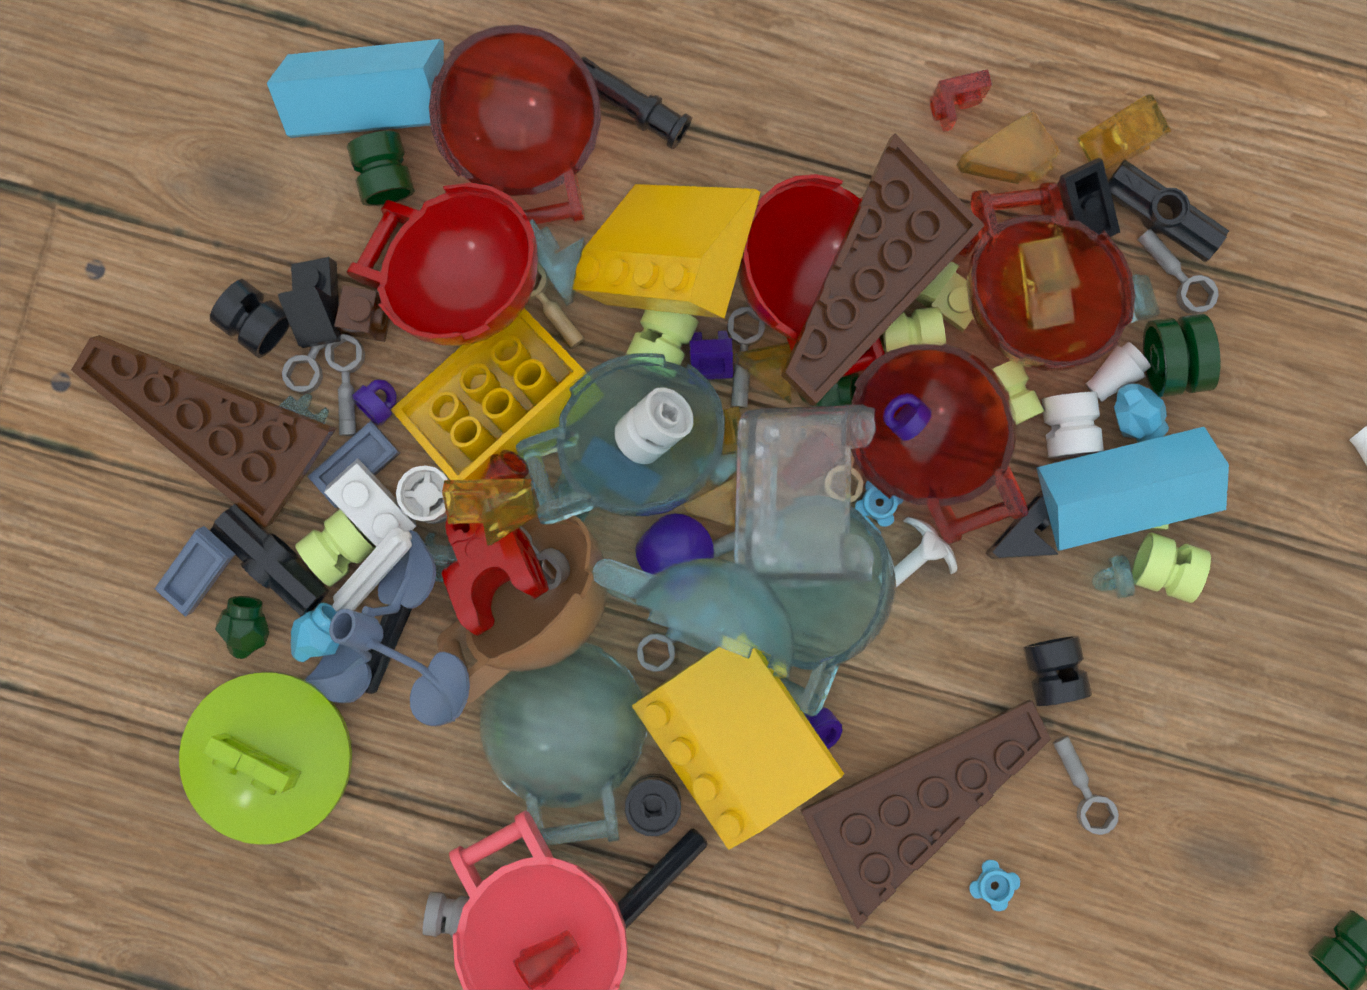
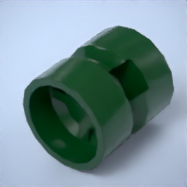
M373 132L357 137L348 143L347 150L354 171L361 173L356 179V184L363 205L380 206L386 200L398 202L413 195L415 190L409 168L401 165L404 161L403 156L405 152L401 136L398 132Z
M1350 910L1334 927L1336 937L1324 936L1308 954L1344 990H1358L1367 981V920L1355 911Z

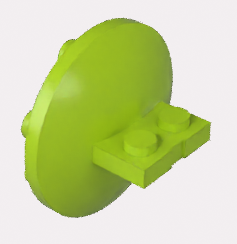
M260 672L240 676L227 681L209 693L189 718L183 732L179 751V768L182 784L196 812L207 824L223 835L250 844H276L289 841L319 825L330 815L342 798L348 784L352 766V747L349 731L335 704L309 682L296 676L277 672Z

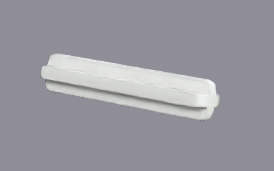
M398 527L388 533L333 596L334 603L332 607L336 612L341 609L354 611L412 547L410 541L412 535L409 531L404 532Z

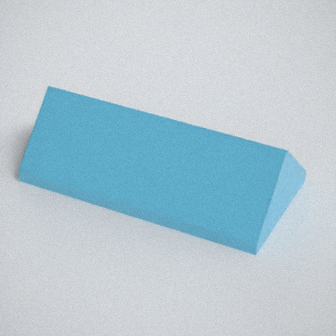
M435 39L288 54L267 82L286 135L290 138L444 125V41Z
M1205 427L1036 468L1057 551L1226 510L1229 464Z

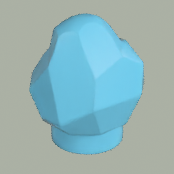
M1127 384L1119 389L1114 410L1123 437L1135 438L1139 443L1163 437L1168 432L1169 426L1165 421L1167 417L1165 403L1151 389L1140 384Z
M320 603L315 610L309 611L293 622L291 654L295 660L305 662L311 657L336 653L339 644L331 639L329 633L331 620L337 613L332 605Z

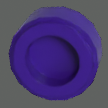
M377 379L372 381L367 387L362 385L352 394V401L376 425H383L392 416L390 409L396 404L397 394L394 387L388 381ZM378 390H382L386 394L385 402L375 394Z
M906 393L895 397L889 402L884 410L883 419L885 424L900 439L906 441L917 436L930 421L932 410L915 395ZM907 404L894 418L896 410L902 405Z
M817 707L804 713L827 749H830L837 743L843 731L842 724L828 708Z

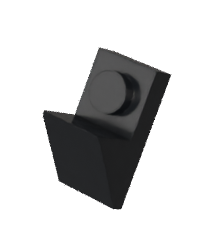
M1098 157L1060 176L1053 193V199L1067 209L1077 246L1085 250L1120 233L1104 163L1101 158Z
M330 257L291 264L292 291L279 293L278 298L298 346L307 348L340 342V330L335 327L339 307L337 262Z
M1042 491L1033 498L986 551L985 554L991 559L1059 555L1034 532L1036 528L1042 532L1050 525Z

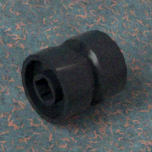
M244 279L237 280L222 293L209 316L210 322L227 335L232 337L238 334V343L258 358L268 354L284 337L290 326L284 310L272 300L264 302V294Z
M1079 636L1057 638L1023 647L1028 670L1035 672L1037 676L1031 682L1037 706L1062 704L1084 699L1092 695L1087 671L1079 669V664L1084 660Z
M647 774L632 784L625 801V814L628 823L635 831L645 836H660L668 833L677 824L681 815V795L678 786L670 778L662 774Z

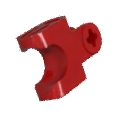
M472 502L459 504L450 512L446 519L445 529L457 561L444 568L441 574L459 622L471 633L480 636L494 625L495 619L492 614L491 604L494 593L502 584L511 581L516 589L530 595L533 600L545 594L549 590V586L529 539L517 525L511 524L503 530L490 515H485L483 510Z

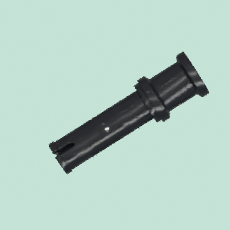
M585 56L577 62L572 71L570 79L573 82L587 88L598 97L627 113L635 119L637 128L642 131L648 129L667 141V147L675 149L685 136L692 117L688 114L680 115L662 104L663 100L658 95H650L648 97L610 72L597 66V64Z

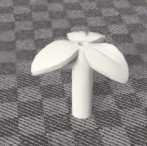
M906 517L903 522L915 527L922 534V541L917 548L885 575L887 580L896 588L926 561L942 558L947 562L950 574L957 571V562L948 543L941 539L936 530L926 522Z

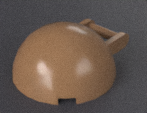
M562 511L561 515L564 518L549 519L544 513H539L519 522L531 535L532 544L539 552L547 548H553L565 555L570 566V574L566 581L556 588L548 590L535 600L530 595L516 589L511 581L502 584L494 593L491 610L495 622L489 630L480 636H476L457 620L438 636L437 646L439 652H447L459 657L467 668L463 651L469 648L473 657L478 661L469 669L467 668L470 689L466 704L475 701L511 671L522 672L546 668L563 661L582 646L595 630L607 602L608 571L598 541L579 517ZM544 559L542 569L551 579L556 578L557 570L547 559Z

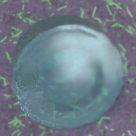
M1124 555L1109 557V568L1102 569L1094 575L1092 579L1093 586L1100 591L1115 590L1118 599L1133 596L1135 594V586L1128 558Z

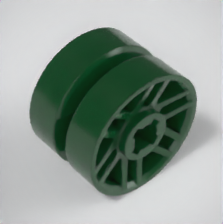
M1206 314L1182 316L1178 321L1174 318H1166L1147 322L1143 334V356L1150 363L1151 367L1145 372L1151 390L1158 397L1181 395L1185 390L1188 393L1212 391L1217 387L1221 368L1220 348L1215 327Z

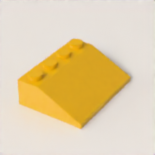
M635 184L583 248L571 289L610 306L724 319L761 192L750 188Z
M524 308L520 315L503 331L487 340L471 345H462L390 410L452 483L470 501L480 506L596 402L603 393L586 371Z
M744 629L672 676L632 705V708L728 850L760 833L844 775V772L747 629Z

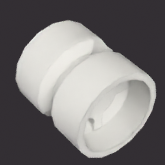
M665 387L656 388L618 420L615 426L617 445L623 454L633 462L643 465L651 464L691 432L694 425L693 413L689 404L680 394Z
M1097 392L1062 394L1042 399V407L1045 411L1043 412L1044 423L1052 428L1046 434L1048 458L1077 457L1104 451L1102 429L1094 425V421L1100 417Z
M426 465L414 467L404 473L398 482L396 490L397 503L403 513L414 520L429 524L446 521L450 512L459 505L460 500L459 489L446 474L435 467Z

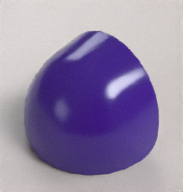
M674 513L660 517L636 543L635 553L641 569L653 582L673 592H684L691 589L712 565L714 546L708 531L701 523L687 515Z

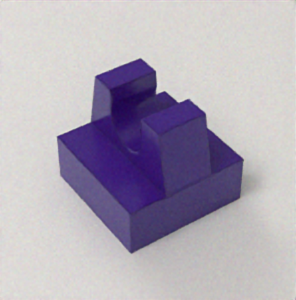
M718 331V339L702 340V333L694 332L690 341L691 380L733 378L732 338L729 339L727 331Z

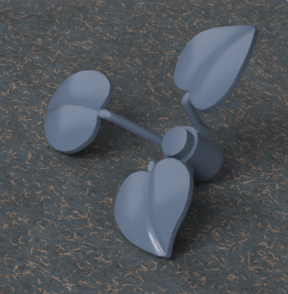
M410 530L412 547L378 585L379 600L389 606L379 608L364 606L362 613L350 609L339 610L332 618L329 628L331 639L339 644L336 653L323 656L317 667L305 681L318 688L330 701L337 703L354 702L365 693L370 685L372 673L367 662L371 660L372 654L368 650H376L422 674L415 681L411 689L410 708L418 721L425 725L436 727L455 722V719L461 715L467 703L470 681L466 666L459 657L451 653L439 652L433 657L427 668L422 663L381 644L383 628L375 618V616L397 613L401 605L410 609L418 607L429 596L436 579L434 559L419 534Z

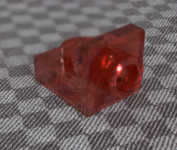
M982 70L938 82L933 92L934 96L930 97V109L934 121H940L943 132L952 130L957 121L954 105H958L959 109H966L983 102L982 98L986 97L992 87L989 70Z

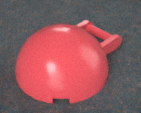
M525 810L517 814L515 822L466 849L459 846L449 852L450 861L470 897L462 909L457 931L453 934L454 966L463 990L619 989L626 968L628 945L625 922L617 902L605 885L587 870L568 861L553 857L528 811ZM523 837L533 857L505 865L482 881L474 864Z

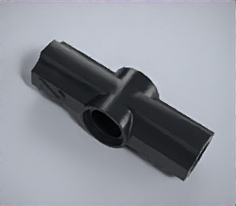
M1124 160L1108 180L1114 201L1141 218L1143 225L1148 230L1151 228L1155 234L1166 235L1203 262L1210 260L1227 238L1229 230L1191 205L1188 197L1181 190L1166 188L1127 160ZM1158 203L1167 204L1173 212L1172 219H1165L1159 214L1157 210Z
M234 504L214 521L209 531L235 553L242 561V568L259 584L267 589L271 588L300 616L314 610L324 600L329 590L313 573L296 560L298 555L278 536L264 530L239 506Z

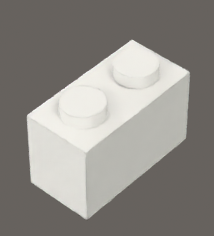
M358 458L326 486L324 493L376 547L392 529L399 527L406 532L416 527V520L403 513L397 503V499Z

